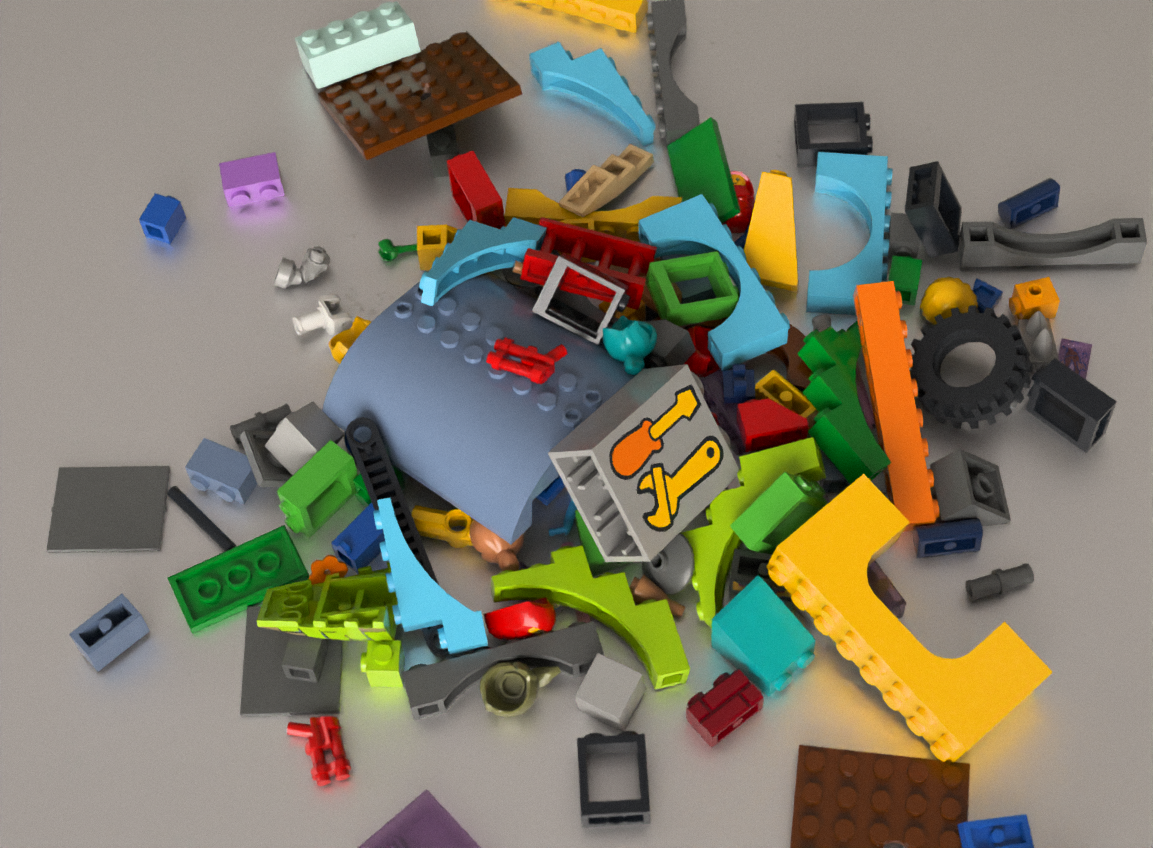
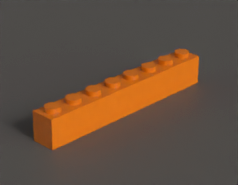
M894 281L857 285L853 299L879 446L892 462L883 470L888 500L910 522L903 532L913 531L914 526L934 524L936 518H939V505L937 499H932L930 488L934 487V477L932 469H927L925 457L929 455L926 438H921L920 427H923V415L921 408L916 409L914 397L918 396L916 379H911L909 368L913 366L912 353L910 349L905 348L904 339L907 338V325L905 320H900L899 309H902V297L900 291H895Z

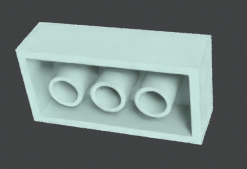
M397 1L383 3L374 10L358 12L346 20H336L330 22L326 27L318 30H307L301 36L295 37L303 67L317 89L421 52L414 24Z

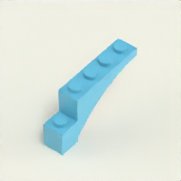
M557 42L529 54L531 73L543 91L547 89L556 90L588 101L619 120L634 134L643 147L653 143V131L656 129L653 118L650 114H645L639 97L637 95L633 96L624 76L620 77L614 60L611 57H607L602 48L573 59L570 51H565L560 42Z
M515 217L512 218L506 227L502 226L501 229L469 220L463 229L457 230L452 243L446 244L441 257L435 258L430 271L423 273L419 288L423 290L421 303L433 306L453 287L468 279L498 269L513 267L515 260L524 263L525 253L528 248L540 250L547 228Z
M390 497L377 500L379 510L373 511L377 530L383 529L385 541L379 543L383 561L389 560L392 573H387L386 579L389 592H396L398 604L392 605L396 625L402 624L404 631L409 632L443 624L444 628L438 629L441 648L448 647L450 656L474 651L481 647H489L481 611L474 612L446 593L428 575L415 558L403 537Z

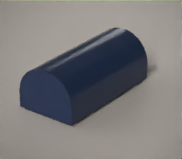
M1048 178L998 204V213L1001 220L1008 229H1014L1058 207L1060 185L1054 179Z
M978 518L913 527V543L917 558L979 551L981 548L983 529Z

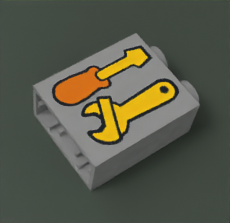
M687 364L642 369L548 452L605 562L651 561L737 477L739 468L730 451V439L727 433L717 425L703 397V384L690 371Z

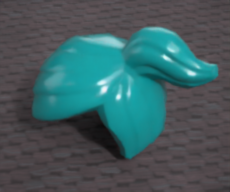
M621 316L611 328H603L604 346L612 358L624 362L623 365L627 374L637 375L642 371L645 366L643 359L652 352L657 343V330L649 323L629 320L625 316Z

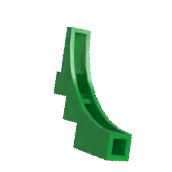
M854 322L847 331L841 329L836 332L832 326L821 332L815 329L804 338L803 342L805 345L797 353L813 372L808 379L811 383L802 393L819 412L814 417L816 424L808 433L811 437H814L819 447L850 484L863 474L870 481H873L892 462L875 440L866 423L858 400L855 381L856 363L862 347L858 322Z

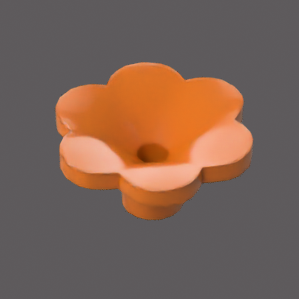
M327 555L323 560H315L311 564L312 573L309 579L312 585L325 582L327 575L339 573L340 578L347 574L348 567L344 562L338 561L334 555Z

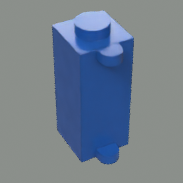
M372 502L331 542L336 558L344 562L357 574H359L358 568L367 567L381 553L379 542L385 541L383 530H377L373 514L375 509Z

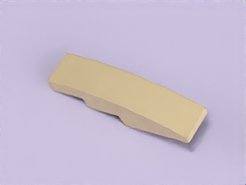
M629 144L618 157L612 154L600 167L593 165L559 201V206L581 217L592 213L613 200L634 183L654 163L653 154Z

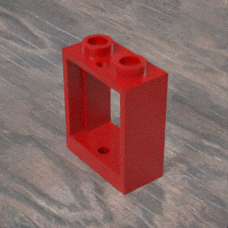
M474 151L459 154L447 160L452 197L467 222L472 220L497 229L505 226L503 201Z

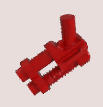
M505 337L503 340L499 338L496 340L494 345L496 352L490 351L488 353L486 363L491 364L492 369L498 371L504 369L505 371L531 378V382L541 385L555 373V362L565 357L568 352L565 346L560 344L543 355L538 353L535 346L529 345L527 348L514 344L513 339ZM513 356L521 359V362L519 363L518 361L516 362L515 360L513 361L512 359L510 360L507 358Z
M336 716L311 717L310 724L289 722L287 726V735L308 738L305 752L306 755L311 756L313 768L310 770L312 780L317 781L318 786L328 785L331 782V776H336V780L339 781L349 778L351 764L350 760L346 757L340 733L341 725ZM332 750L334 761L326 764L324 752Z

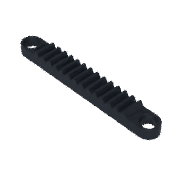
M360 417L354 419L347 426L346 436L374 509L379 510L377 500L390 497L398 525L406 543L424 570L438 584L377 426L369 418ZM359 427L369 428L372 432L371 438L363 443L354 439L356 429ZM443 624L422 628V633L431 653L442 658L450 656L448 648L439 649L434 645V637L438 633V629L444 628Z

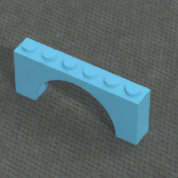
M818 152L815 193L831 195L851 205L864 219L870 239L864 249L849 262L831 269L809 270L806 312L856 316L853 299L856 286L887 281L888 263H882L883 257H888L889 239H884V233H889L890 215H885V209H890L892 192L886 191V186H891L893 174V169L887 168L888 156Z
M703 194L638 220L639 239L644 244L657 247L655 258L673 254L697 255L718 251L722 262L727 264L729 276L738 288L740 298L728 319L708 332V350L721 371L732 368L733 365L741 364L787 343L788 330L790 329L787 316L783 312L780 313L778 311L772 293L769 290L765 291L761 285V279L757 270L750 268L746 262V255L741 246L735 245L730 229L726 224L722 225L718 219L715 206L712 203L708 204Z

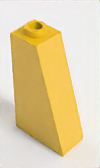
M770 170V173L762 172L744 246L746 262L750 268L757 270L761 279V285L798 292L799 279L792 178L787 177V173L779 170Z

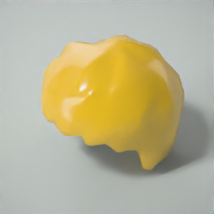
M950 276L938 278L925 290L921 299L920 309L923 311L922 315L926 320L936 325L937 322L934 317L939 314L945 319L952 316L951 309L958 307L960 313H967L969 306L976 305L977 307V295H975L968 283L962 282L959 278Z

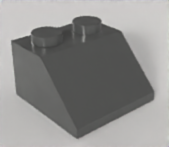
M960 448L930 464L939 505V515L943 521L952 522L978 518L982 526L1006 524L1011 521L998 465Z

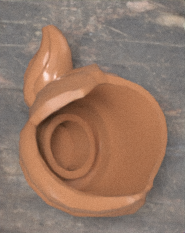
M473 519L469 535L473 546L477 551L481 552L482 559L488 563L499 564L502 571H518L519 561L516 555L523 546L524 533L511 545Z

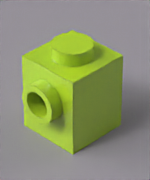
M401 640L368 641L367 652H362L361 672H366L370 687H403L402 672H404L405 654Z

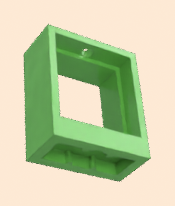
M718 251L650 262L646 276V285L661 320L666 319L677 326L727 318L736 308L740 298L739 291L735 285L733 286L729 277L728 266L725 262H722ZM708 277L717 298L680 304L671 283Z
M332 440L322 447L277 490L281 502L279 507L286 516L284 520L286 525L294 533L298 534L301 532L309 539L356 494L353 479L358 476L354 458Z
M784 472L730 527L749 550L773 555L780 543L828 504L823 497L826 492L814 480L809 482L800 474L795 476Z

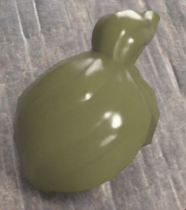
M519 661L513 664L501 662L491 666L483 674L480 681V692L485 709L488 712L505 718L526 713L535 703L538 689L548 685L555 676L560 674L559 666L530 669L526 664Z

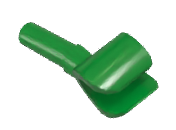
M383 239L378 243L380 247L378 252L382 259L387 262L393 261L398 254L417 251V244L394 246L390 239Z

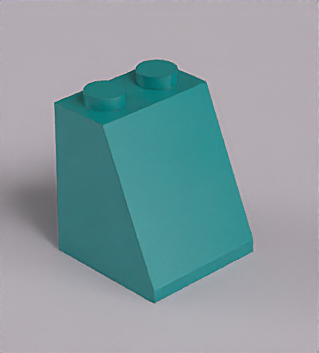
M758 575L712 618L711 647L736 669H740L768 697L776 690L783 691L792 681V674L799 667L802 670L805 669L815 657V638Z

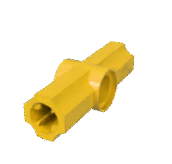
M417 505L412 509L411 515L420 536L444 540L454 548H463L467 545L473 546L469 535L473 518L460 509H453L447 512ZM455 526L465 527L461 531L452 530Z

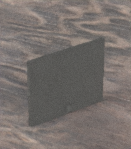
M59 467L54 504L51 508L52 517L47 552L160 551L164 515L167 510L166 498L170 467Z
M261 606L247 607L241 717L281 715L290 717L293 715L340 713L343 640L325 639L328 651L318 683L286 678L281 663L290 634L258 627L256 620Z

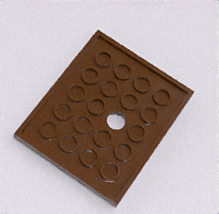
M460 32L440 43L429 44L421 52L377 67L368 73L355 75L349 81L339 85H331L325 91L317 94L323 107L365 160H369L522 95L520 84L468 32ZM424 93L431 94V96L425 100H421L420 98L422 95H424Z
M799 745L790 848H884L890 843H898L905 848H962L958 824L968 822L970 763L942 762L941 760Z

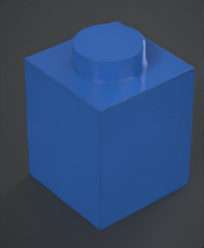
M156 193L139 218L145 237L170 245L186 220L181 201L172 196H162Z

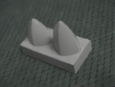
M1037 311L1030 319L1018 320L1017 329L1029 351L1031 363L1036 365L1035 371L1041 365L1047 366L1054 358L1059 360L1049 318H1045L1040 311Z

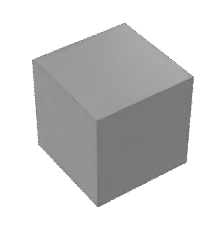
M313 401L299 410L288 414L277 425L276 431L267 441L265 447L293 476L330 440L338 444L345 434Z
M597 653L574 697L579 711L623 732L639 704L646 686L643 674Z

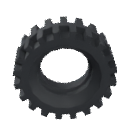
M976 305L969 306L967 313H960L958 307L951 309L952 316L943 319L941 314L935 316L937 324L932 328L924 325L920 329L924 335L921 341L913 339L911 346L915 353L912 354L913 366L910 370L911 379H916L918 387L917 397L929 415L933 413L937 421L942 424L949 420L954 428L961 429L962 423L968 422L971 429H977L981 420L987 419L989 425L997 423L994 416L1000 412H1003L1006 416L1011 414L1012 410L1009 405L1013 401L1021 404L1024 399L1021 390L1023 387L1030 388L1031 380L1028 372H1033V366L1029 359V351L1019 330L1015 325H1011L1007 316L1002 314L1000 317H997L994 310L986 307L984 313H979ZM968 342H982L994 350L996 355L995 365L990 374L981 382L969 387H953L942 379L940 374L941 364L946 355L955 347Z

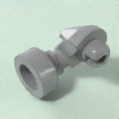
M319 246L307 249L300 268L296 267L293 260L282 257L274 285L286 289L291 285L301 284L302 281L305 284L326 271L330 264L329 255L324 248Z

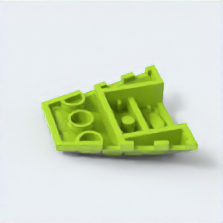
M386 562L388 568L372 571L371 566L358 568L359 574L340 578L339 573L327 575L325 582L312 585L309 579L267 589L256 620L257 626L289 634L322 639L393 641L397 625L392 605H397L398 602L396 592L390 593L387 584L386 574L392 573L390 562Z

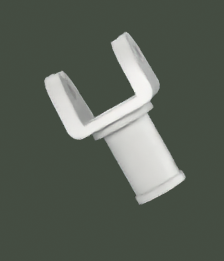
M330 294L319 297L318 307H316L315 311L293 317V326L298 335L322 327L326 329L329 335L333 336L348 329L352 325L353 319L348 313L337 315L330 313L341 305L340 297L337 294Z

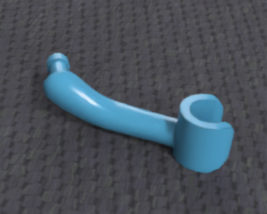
M572 498L563 520V527L551 528L548 530L549 536L565 533V536L570 533L575 519V511L578 510Z

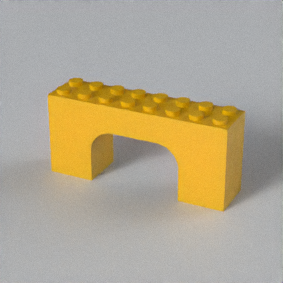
M863 474L780 543L766 568L769 570L770 578L777 585H783L791 594L793 603L800 610H806L814 619L816 628L822 634L829 635L835 641L839 653L845 659L852 660L859 667L863 679L868 684L875 685L883 693V699L891 709L898 710L907 719L906 723L910 730L917 736H922L931 745L930 750L933 755L942 762L951 761L954 763L1053 672L1005 621L970 653L954 659L942 658L932 654L910 633L873 593L867 579V567L896 543L910 522Z

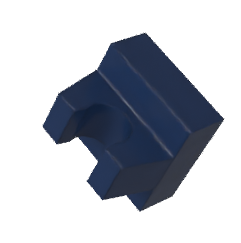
M745 364L733 365L732 370L723 371L724 404L744 403L747 400L755 399L754 370H745Z

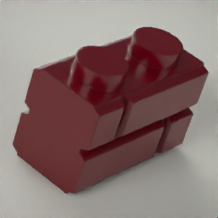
M740 669L735 670L731 674L725 672L714 681L711 690L705 694L698 692L688 701L686 719L696 732H699L704 741L710 747H714L763 708L764 697L750 683L749 679Z

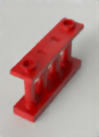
M544 217L540 218L539 225L547 228L546 235L539 251L527 249L521 280L545 285L558 258L557 255L551 254L552 250L570 253V256L580 261L582 257L599 261L598 266L587 265L630 286L626 293L630 296L626 307L639 310L646 279L639 277L640 272L647 274L650 262H654L657 247ZM612 264L629 270L626 274L610 270ZM571 268L560 288L563 291L609 303L612 302L616 291Z

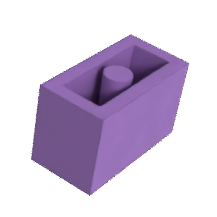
M275 152L219 163L223 191L228 207L242 206L247 203L272 200L285 196Z

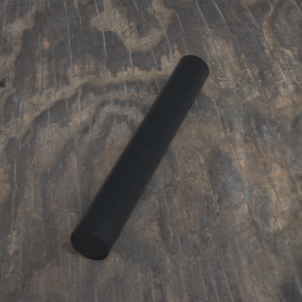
M173 486L168 490L167 495L224 551L236 547V544L177 486Z

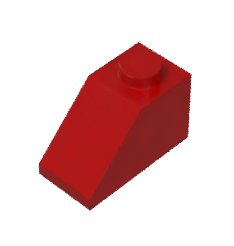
M769 398L762 400L750 399L742 404H738L737 423L745 452L807 439L808 420Z

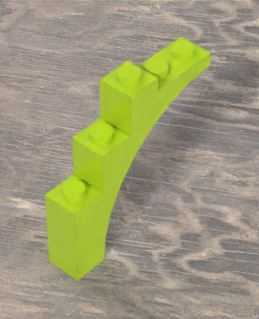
M814 437L740 456L741 469L737 472L740 487L722 491L709 504L710 507L705 509L709 523L708 526L681 532L690 542L694 553L695 563L691 579L695 591H699L700 602H696L699 619L705 621L711 629L712 618L723 609L726 578L733 560L734 550L738 549L742 542L730 525L784 472L795 476L800 474L809 482L826 478L821 449Z
M583 545L576 547L563 546L556 551H552L550 564L538 563L530 566L528 569L519 571L505 570L491 577L490 592L493 603L512 600H537L547 597L551 603L571 607L592 616L612 629L634 651L645 667L655 690L687 682L690 666L667 599L660 601L650 599L635 606L625 572L617 574L608 572L593 579Z

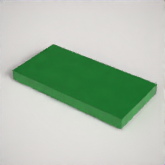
M710 117L669 144L667 150L678 195L682 197V202L703 194L708 204L712 203L715 206L718 219L721 223H724L741 211L718 123Z
M285 525L168 577V581L192 634L244 611L249 606H255L263 602L267 589L309 580V574Z

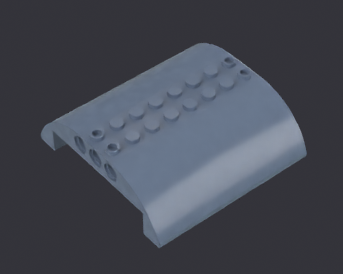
M492 272L478 275L453 287L433 306L421 303L423 290L419 288V281L378 315L352 344L330 383L322 411L345 432L350 422L356 418L364 417L372 420L378 428L392 464L512 545L532 525V501L559 476L548 452L636 375L626 373L623 365L624 362L612 358L607 352L603 341L596 345L534 313L532 309L537 301L536 299ZM505 337L513 339L514 344L527 348L529 345L535 346L538 353L543 355L560 344L564 345L568 352L565 357L555 362V373L541 385L531 382V378H526L504 369L501 371L492 369L491 364L486 363L488 353L490 351L496 352L494 350L496 340L498 338L503 340ZM513 356L507 358L510 360L512 359L513 361L515 360L516 362L518 361L519 363L521 362V359ZM359 427L354 432V438L361 443L368 441L372 435L371 430L367 427Z

